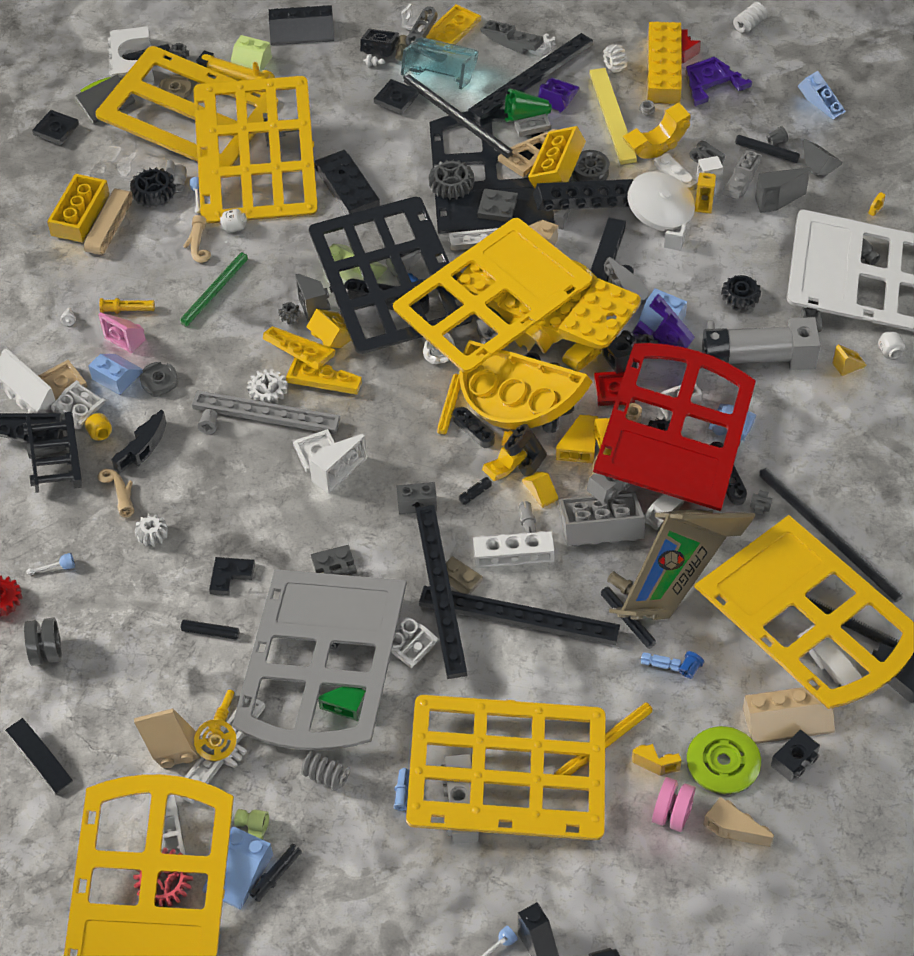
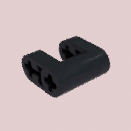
M527 424L517 427L504 445L505 450L510 456L519 454L523 449L526 451L527 457L518 466L519 470L526 477L534 474L547 456V452Z

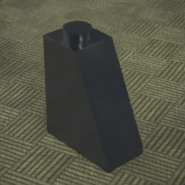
M880 643L878 650H873L872 655L880 662H884L894 648ZM912 655L904 668L887 683L910 703H914V655Z
M538 902L518 912V936L531 956H559L549 919Z

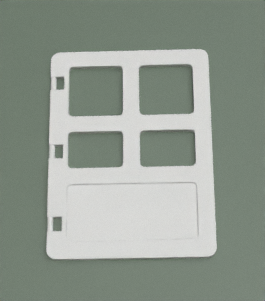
M800 210L796 221L787 293L788 303L799 307L817 309V311L914 331V317L897 312L899 285L914 287V275L901 271L903 244L914 246V233L809 210ZM864 235L889 241L887 268L861 262ZM859 276L885 281L884 310L861 306L856 303ZM808 300L816 301L818 305L808 303ZM863 313H871L873 317L863 315Z

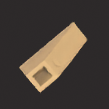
M721 797L706 813L703 825L721 838L768 847L772 845L774 835L770 829L759 825L749 814L742 813L731 801L724 800Z

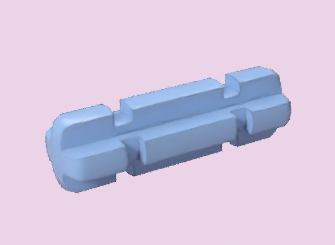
M645 652L641 656V664L649 666V664H652L653 667L671 668L672 671L677 672L681 666L680 659L673 658V660H670V657L655 654L651 656L650 653Z

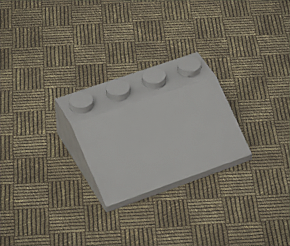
M635 492L618 493L614 499H610L604 504L593 495L559 498L567 546H580L581 544L596 545L601 542L617 543L622 540L637 541L645 538V517Z

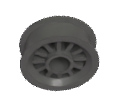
M596 150L582 151L572 172L574 180L576 182L607 180L609 176V159L605 154Z

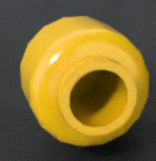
M102 413L92 414L85 421L86 431L93 440H105L112 433V425Z

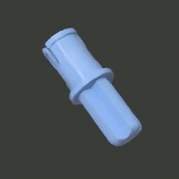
M407 768L399 770L398 782L394 788L396 791L394 809L398 811L407 810L410 769Z

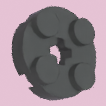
M154 362L142 370L143 373L140 375L141 386L153 397L165 394L177 387V373L171 364L167 363L165 365L161 364V362Z

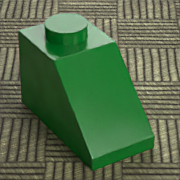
M339 687L319 696V708L358 721L366 691L362 688Z

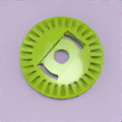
M718 726L708 728L694 737L687 751V767L693 779L706 790L718 794H735L744 791L755 782L761 769V755L757 745L747 734L735 728ZM727 755L730 758V763L727 765L720 764L717 760L718 756ZM705 763H708L709 768H710L714 773H712V772L706 767Z

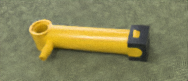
M205 50L196 60L197 64L237 81L275 78L274 74L268 70L260 72L257 62L253 63V69L216 58L214 53Z

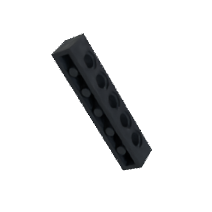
M634 180L537 183L533 197L538 211L630 207L627 196Z

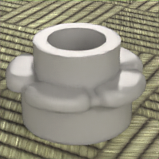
M644 100L641 102L639 110L642 114L650 115L655 112V106L652 101Z

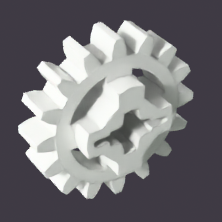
M264 369L263 373L257 371V376L252 375L251 380H248L247 386L250 399L254 398L255 401L272 403V401L278 403V398L284 399V394H287L288 388L285 376H281L279 371L274 373L273 369L270 372Z

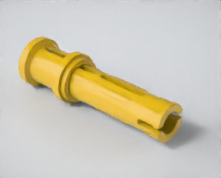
M100 298L99 310L101 313L115 312L116 314L121 313V311L153 312L155 311V301H124L119 298L104 300Z

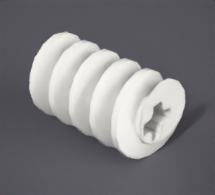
M754 2L734 18V27L738 32L748 33L768 17V12L760 2Z

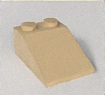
M173 708L134 718V723L153 760L162 768H171L177 764L191 763L193 760L201 759L194 746L196 731Z

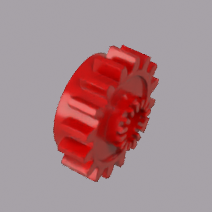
M2 575L0 576V617L8 616L11 612H15L16 607L21 605L19 600L23 599L20 585L17 584L16 580L11 581L9 576L4 580Z

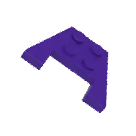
M716 57L686 66L685 72L695 106L709 101V96L704 90L731 81L738 91L752 87L750 79L745 80L742 78V74L730 70V66Z
M657 294L649 307L663 317L662 322L654 332L640 320L631 333L636 336L639 334L642 336L643 334L652 335L654 340H658V344L688 348L695 339V336L661 295Z

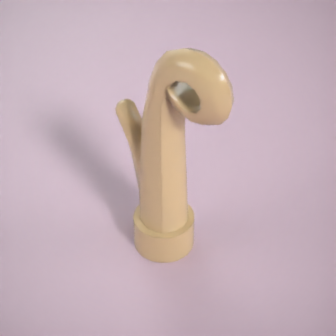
M196 215L192 218V230L183 247L187 248L191 244L192 258L196 262L205 263L210 259L211 253L208 250L199 251L203 229L206 226V218Z
M112 469L101 470L97 475L99 481L109 483L114 480L118 498L117 508L120 516H131L134 513L133 503L131 502L133 482L130 480L127 486H125L123 479L116 471Z

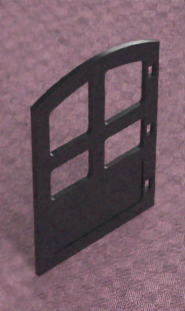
M498 109L481 122L469 116L468 111L462 112L475 123H479L482 128L492 135V122H506L505 118H508V114L504 113V109ZM449 115L429 122L433 168L434 165H439L440 161L444 163L446 160H454L455 162L460 160L461 163L466 162V165L483 164L485 171V180L475 181L472 190H470L469 194H465L463 198L459 196L457 199L451 198L449 200L448 197L443 199L442 196L437 197L435 193L438 234L495 229L507 223L478 218L477 213L484 189L518 193L513 218L521 219L528 226L541 220L555 224L553 210L538 211L533 197L535 188L528 178L501 180L497 178L496 164L500 163L498 156L501 153L482 140V152L445 154L443 131L462 125ZM544 132L531 134V138L538 136ZM435 137H440L441 140L435 141ZM539 142L533 146L540 150L543 144ZM528 150L519 153L528 160L534 156ZM440 211H446L447 216H441Z

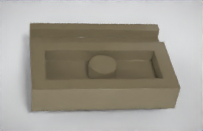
M452 556L446 562L451 591L471 594L483 581L482 575Z

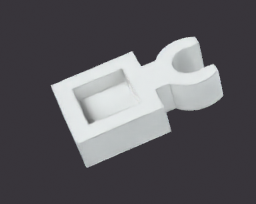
M548 33L543 36V44L536 51L529 50L530 53L543 58L551 50V46L555 44V37L549 39Z

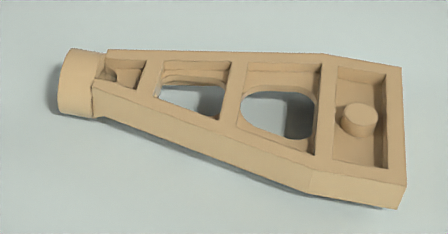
M548 132L510 147L514 155L508 159L500 154L498 161L524 177L531 171L540 151L533 145L539 142L543 144ZM528 150L534 156L528 160L519 153Z

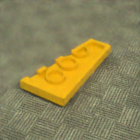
M273 326L263 333L265 341L317 370L335 356V349Z
M294 357L286 375V381L291 384L357 395L362 384V377L343 370H333L332 366L327 364L317 370Z

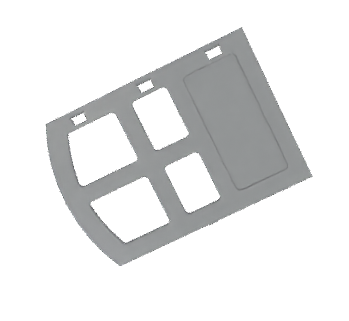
M275 569L233 720V728L264 743L297 750H335L371 742L407 585L406 580ZM275 591L280 592L279 599H273ZM288 638L316 641L310 666L267 663L272 639ZM260 643L266 644L264 652H258ZM333 643L376 647L371 670L369 672L327 669L326 664L331 645ZM263 679L306 683L296 725L293 730L276 727L252 717L259 687ZM322 685L366 689L359 723L356 727L328 732H310ZM246 698L251 699L250 707H243Z

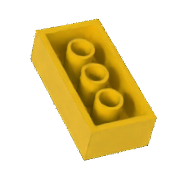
M577 126L548 132L528 176L534 188H536L537 183L569 182L586 142Z
M74 174L47 221L51 236L83 243L110 195L107 180Z

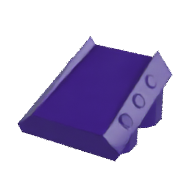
M551 78L546 81V84L540 85L537 97L548 100L552 109L558 110L561 113L566 109L580 88L579 86Z

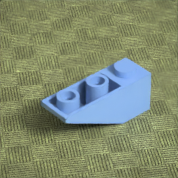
M819 71L806 77L798 85L805 98L831 119H835L846 112Z

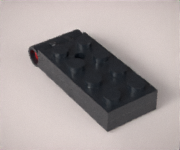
M345 149L314 161L316 172L320 175L345 215L380 206L379 197Z

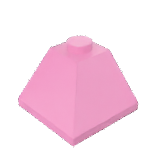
M101 312L98 314L104 338L132 354L146 340L144 329L139 324H134L129 320Z

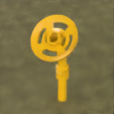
M227 690L221 706L217 708L214 719L201 724L194 735L195 749L206 760H223L235 749L236 733L233 727L226 722L229 714L228 709L235 694L233 690ZM208 726L209 728L203 733L202 738L199 739L201 732ZM224 726L229 732L224 733L221 727ZM231 740L228 748L224 752H221V750L226 746L227 741ZM206 744L208 748L214 749V754L206 753L201 747Z

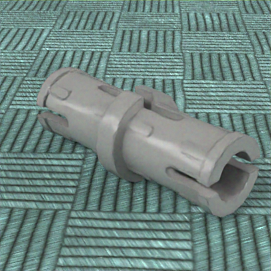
M525 501V508L524 502H521L519 504L522 517L520 522L524 526V532L537 533L535 527L536 519L532 514L531 503Z

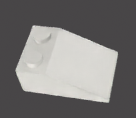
M360 434L322 447L319 451L313 453L309 459L312 482L328 494L367 459L365 435Z

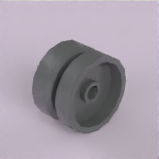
M54 617L46 618L41 626L36 620L26 621L24 624V637L30 665H42L45 657L49 663L61 662V638L56 619Z

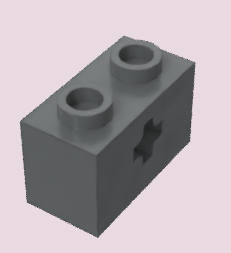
M435 482L396 485L399 515L416 513L415 508L435 505V510L437 511Z

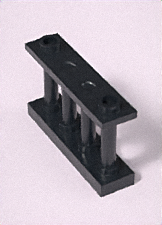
M65 412V419H62L61 422L31 425L30 416H26L23 430L24 435H28L33 471V475H29L30 485L35 486V493H39V484L67 480L73 482L74 489L82 488L73 413ZM62 429L67 433V436H64L63 439L33 442L32 432ZM60 446L69 448V453L66 456L35 459L34 449ZM63 463L71 465V471H68V473L38 476L36 466Z

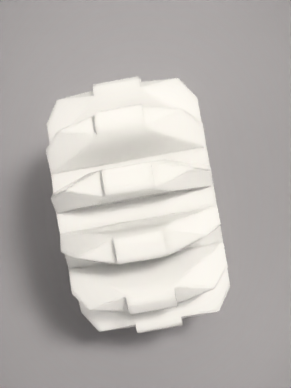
M618 44L606 47L603 55L606 68L613 73L624 70L627 67L626 62H628L625 49Z
M148 514L147 518L141 517V522H136L135 536L146 547L149 544L155 547V543L162 544V539H167L168 526L163 517L159 518L157 514L151 517Z

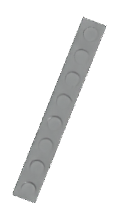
M197 390L192 403V408L195 410L204 411L211 409V411L214 410L218 414L318 432L328 429L330 434H336L340 423V415Z

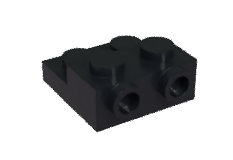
M368 29L360 39V51L366 54L376 53L384 57L391 56L395 51V44L398 41L399 33Z

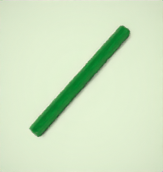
M239 253L180 318L182 325L187 327L245 264L248 260L247 254Z

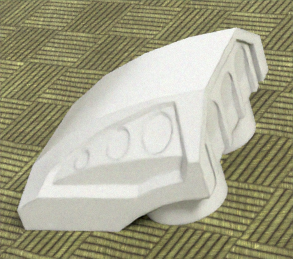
M76 380L52 404L51 410L53 413H61L62 419H65V412H72L74 428L81 429L87 418L104 405L105 399H101L80 385L79 381Z
M407 616L396 629L391 653L408 667L413 668L439 639L426 627Z

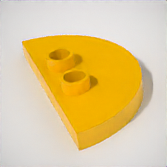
M469 340L463 354L468 356L484 344ZM501 350L494 356L489 357L472 372L465 373L461 370L459 371L462 393L472 409L491 425L515 430L522 424H527L530 428H534L557 419L570 410L584 396L593 383L587 374L506 350ZM484 351L478 357L482 358L487 352Z

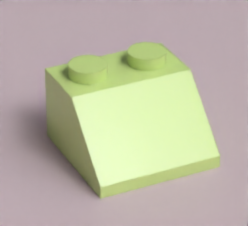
M240 35L234 44L230 62L253 69V63L257 62L259 71L262 72L272 58L270 42Z

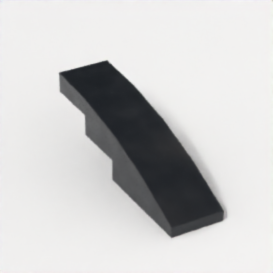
M23 718L5 730L29 764L45 780L54 794H57L73 782L52 752Z

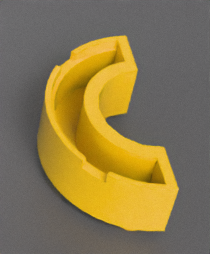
M678 102L665 110L662 121L653 130L642 133L636 128L624 135L623 139L638 157L643 159L658 158L677 146L690 126L691 115Z

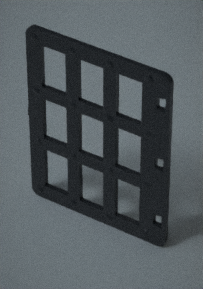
M415 196L309 226V235L330 285V292L334 295L357 353L365 354L423 337L412 326L397 330L386 305L387 301L401 298L426 280L411 282L400 255L419 250L430 276L450 263L420 197ZM403 213L414 240L395 245L384 218ZM423 214L426 220L420 221L418 215ZM373 221L384 248L365 253L354 226ZM343 229L354 256L334 261L324 234ZM441 255L444 262L438 263L436 257ZM389 258L400 286L381 291L370 263ZM359 267L369 295L350 300L339 272ZM443 286L436 288L447 316L463 306H457L455 302L457 298ZM419 300L410 306L431 326H435L447 317L428 321ZM374 305L385 334L366 339L355 310ZM473 315L468 317L466 320L461 322L456 327H460L471 323Z

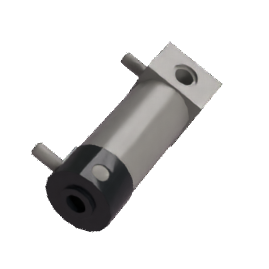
M815 317L789 318L788 327L715 329L714 321L709 320L707 322L708 329L703 331L702 353L714 356L729 364L789 362L790 370L816 369L820 341Z

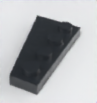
M0 413V437L29 443L28 435H24L23 430L26 416H30L31 425L61 422L62 415L61 413ZM61 429L32 432L33 442L60 439ZM50 447V449L58 450V447Z

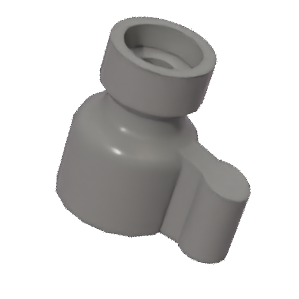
M168 160L166 171L173 175L174 181L172 183L176 184V192H182L184 190V182L186 181L187 169L183 165H175L172 160Z

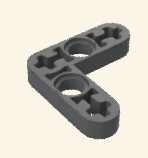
M428 6L423 9L409 32L406 44L411 50L436 62H443L448 56L445 48L426 39L438 17L436 10ZM425 25L424 31L419 32V26ZM416 40L419 46L416 43L411 44V41ZM425 45H430L428 51H423ZM434 50H435L436 52H438V53H441V52H442L443 54L437 56V54L434 52Z

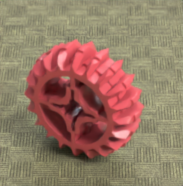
M163 847L162 853L168 854V849ZM172 849L169 854L176 855V850ZM136 870L140 874L133 875V878L139 881L134 884V887L140 889L142 871ZM160 872L157 886H161L164 895L156 894L155 906L158 902L159 907H164L165 902H167V905L172 907L173 899L180 903L181 900L178 896L181 894L183 897H186L187 893L183 890L185 888H192L187 883V881L193 880V876L187 875L189 873L164 872L168 878L163 883L159 879L160 875L163 874ZM180 876L178 885L171 891L172 882Z

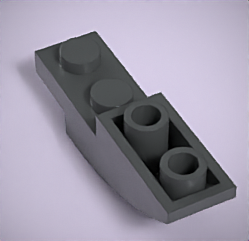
M489 20L481 28V32L494 42L520 53H524L527 49L536 51L544 42L543 36L516 31L515 25Z

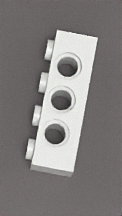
M552 531L512 535L501 534L498 536L473 538L476 568L554 562Z

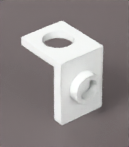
M409 4L401 12L402 27L411 31L418 18L413 17L412 4ZM425 25L419 26L418 31H424Z

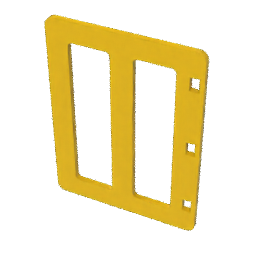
M150 46L96 110V118L198 162L197 144L118 110L131 94H135L195 120L193 102L142 81L155 65L200 84L237 80L156 46ZM164 56L172 58L171 61L165 59ZM209 74H210V75H213V76H215L216 78L213 79V78H211V77H208V75H209ZM266 92L246 93V103L256 107L248 117V123L264 122L263 113H267ZM253 93L260 95V97L254 96ZM228 94L229 96L236 98V94ZM199 105V110L205 109V107ZM217 113V125L237 124L236 120ZM257 133L249 134V143ZM232 135V140L223 152L219 153L220 167L233 166L239 158L238 135ZM201 149L202 157L208 156L207 149Z

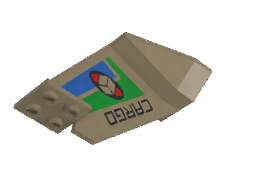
M705 509L655 513V517L664 520L623 607L609 608V613H616L617 617L622 618L631 616V619H643L645 615L646 618H652V620L670 619L724 540L729 536H741L755 518V513H713V510Z

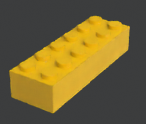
M649 22L647 100L663 104L680 103L682 90L681 23Z

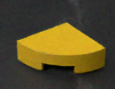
M880 192L876 196L868 214L874 216L883 208L886 194Z

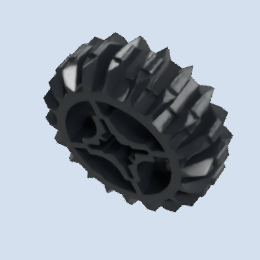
M157 167L155 169L149 168V170L143 169V172H137V176H133V180L130 181V191L132 192L133 199L138 204H142L143 207L148 205L149 208L155 205L157 208V205H163L164 202L169 203V200L173 199L174 194H176V184L172 183L174 181L173 175L163 168L160 170Z

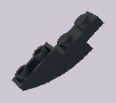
M162 409L152 415L143 425L139 426L134 431L136 439L129 442L123 450L116 453L111 459L113 468L118 474L123 472L132 463L139 467L157 447L167 423Z

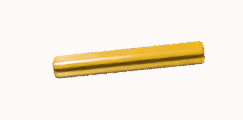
M456 373L452 376L437 427L438 434H447L461 387L459 374Z

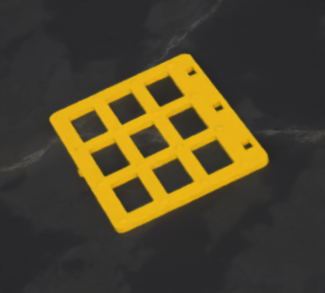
M292 76L197 84L194 87L200 210L201 216L206 218V223H220V217H222L223 213L232 209H239L242 213H245L247 220L314 215L318 210L313 155L314 141H312L308 81L306 77ZM296 89L298 119L278 120L276 91ZM266 91L268 121L248 123L246 93ZM236 94L237 124L217 125L216 95ZM199 103H204V110H199ZM299 130L301 160L281 162L279 132ZM269 132L271 163L251 164L249 134ZM238 135L240 165L220 167L218 136ZM201 149H207L208 156L202 157ZM302 172L304 203L284 204L282 173ZM272 174L274 205L254 207L252 175ZM241 176L243 207L223 209L221 178ZM204 196H210V204H205Z
M419 695L415 699L406 813L407 824L413 828L600 840L604 835L605 711L599 707ZM429 711L475 714L474 734L428 731ZM487 715L532 718V737L519 738L486 735ZM545 719L589 722V742L545 739ZM427 745L473 748L472 769L426 765ZM486 749L531 752L530 773L485 770ZM544 753L589 756V777L543 774ZM425 779L471 782L470 804L423 800ZM484 784L530 787L529 808L483 805ZM543 788L589 791L588 812L542 809ZM431 817L444 818V823L431 822ZM499 822L512 823L511 828H504L498 826ZM566 826L579 827V833L566 832Z

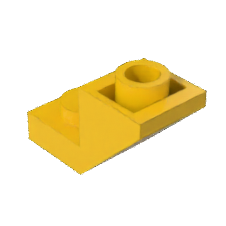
M502 447L498 458L485 463L482 470L493 481H497L507 477L527 457V453L522 450L519 454L510 456L505 448Z
M653 744L640 745L632 751V762L657 775L661 776L676 772L681 768L682 760L679 753L673 755L666 754L658 758Z

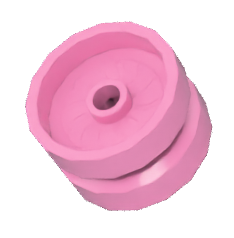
M666 777L655 805L652 823L663 826L671 814L670 828L682 832L692 810L696 787L685 783L681 786L678 795H676L678 789L677 780Z

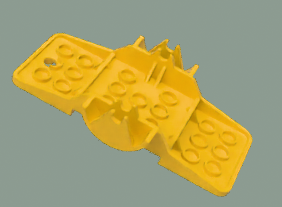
M572 260L592 276V284L582 292L577 293L571 300L538 324L533 325L514 341L519 348L523 345L526 346L528 352L536 343L541 351L546 353L553 343L561 339L597 349L606 348L640 307L641 298L636 293L597 278L586 266ZM474 263L469 264L457 279L473 295L480 294L496 282ZM572 287L566 293L570 294L575 289ZM508 291L503 292L486 304L496 310L509 325L530 311ZM608 316H616V319H606ZM528 319L523 323V325L526 326L528 323L531 322V320Z

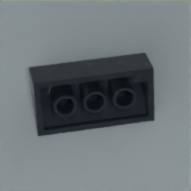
M332 5L268 9L271 45L334 41Z

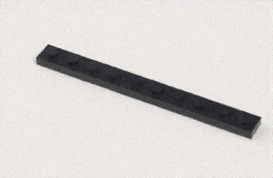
M580 33L469 108L468 115L481 122L505 105L506 94L510 95L509 89L525 92L591 47L593 39Z
M435 505L415 508L446 677L447 679L467 676V668Z
M424 585L419 606L434 609L430 586ZM451 591L456 614L614 646L617 643L620 624Z

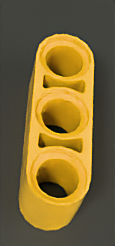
M576 343L566 351L562 362L579 372L600 355L602 349Z

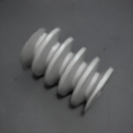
M313 751L308 753L302 764L301 773L303 776H309L311 780H317L320 784L324 783L326 787L331 786L335 791L345 784L350 773V767H346L342 771L343 764L340 763L335 768L334 760L327 764L328 757L325 756L320 761L321 754L317 753L315 757H312Z

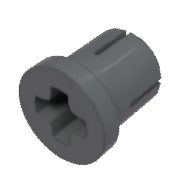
M780 126L777 130L768 133L766 139L769 144L777 145L781 142H788V134L785 128Z

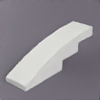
M812 625L807 630L799 634L797 637L800 638L815 625ZM825 638L809 651L820 669L825 668L836 685L844 686L862 678L856 668L829 638Z
M169 795L162 849L166 847L168 854L172 849H175L176 855L180 852L186 855L175 795Z

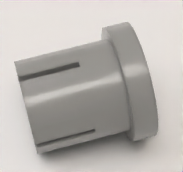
M211 409L204 410L202 419L198 422V429L202 433L212 434L216 431L217 412L211 411Z

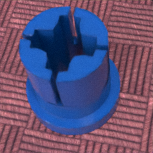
M687 651L678 671L684 677L692 679L698 668L703 666L704 660L698 654Z

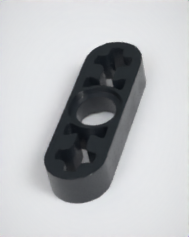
M457 407L453 411L454 423L483 448H489L494 445V432L465 407ZM475 424L479 426V428L476 430H471L469 426Z

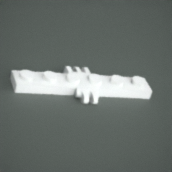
M246 698L243 707H250L251 699ZM256 699L252 717L256 719L265 709L264 702ZM236 710L227 721V723H229L231 726L233 724ZM224 726L222 727L221 730L224 733L229 732L227 728H225ZM233 728L237 738L233 752L225 759L219 761H210L201 757L193 765L185 778L208 784L223 763L235 768L238 764L234 760L240 762L242 759L240 754L245 755L247 753L244 747L238 745L245 734ZM231 740L227 741L226 746L221 750V752H224L228 748ZM206 744L202 746L206 753L214 754V749L208 748ZM178 796L191 804L195 802V800Z

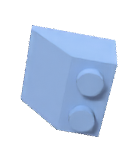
M655 288L646 300L639 321L641 320L654 332L656 331L663 317L650 308L649 305L657 294L661 295L681 321L686 316L687 301Z
M100 354L88 365L92 380L118 395H121L143 373L142 368L117 354Z

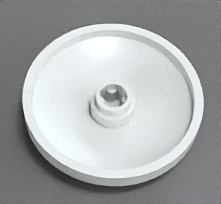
M662 172L643 173L634 179L628 190V203L632 212L641 222L651 228L660 231H676L681 229L682 224L687 225L693 217L695 211L693 195L685 184L669 174Z

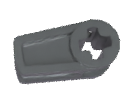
M700 141L697 147L689 153L690 158L697 163L699 159L714 156L719 157L721 164L725 160V154L706 141Z

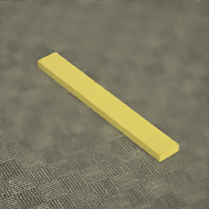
M606 68L589 70V75L620 165L636 163L637 157L635 152L623 139V136L628 131Z

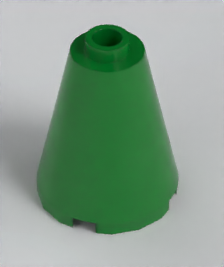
M509 89L510 95L506 94L504 113L508 114V118H505L506 122L512 123L517 120L544 114L548 116L551 113L552 106L546 99L515 89Z

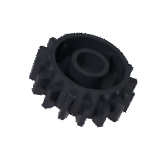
M735 275L723 283L721 295L722 300H726V305L732 304V309L738 307L741 310L744 307L748 310L749 306L754 308L755 303H759L761 290L760 285H757V281L751 277Z

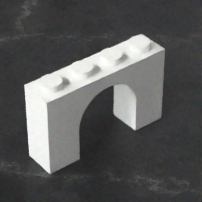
M148 26L110 31L108 45L111 48H108L109 57L112 58L109 59L110 69H113L110 70L111 77L118 74L122 80L137 61L123 59L122 55L144 50L151 46ZM153 68L142 80L143 82H154Z

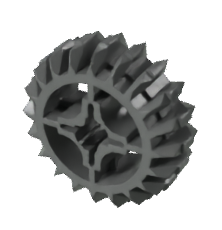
M446 160L444 163L440 161L439 165H434L428 177L432 192L436 193L437 197L442 196L443 199L448 197L449 200L451 198L457 199L459 196L463 198L465 194H469L475 183L473 170H471L470 166L466 165V162L461 163L460 160L457 162Z

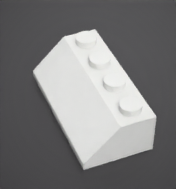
M5 348L0 355V389L2 388L10 399L16 400L17 405L21 409H26L28 413H53L51 407L55 402L52 388Z

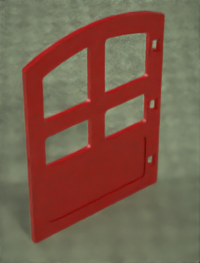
M634 343L593 472L721 512L756 380L731 364L696 350L667 344ZM644 359L673 360L687 364L677 397H671L636 385ZM633 361L639 363L638 369L632 367ZM701 368L711 371L738 386L739 390L732 414L691 402L697 376ZM637 400L671 411L672 417L668 430L664 431L628 420L626 414L630 401ZM619 404L626 406L624 411L618 410ZM689 416L725 427L727 434L723 447L719 448L683 437L681 431L685 418ZM605 448L612 450L610 456L604 454Z

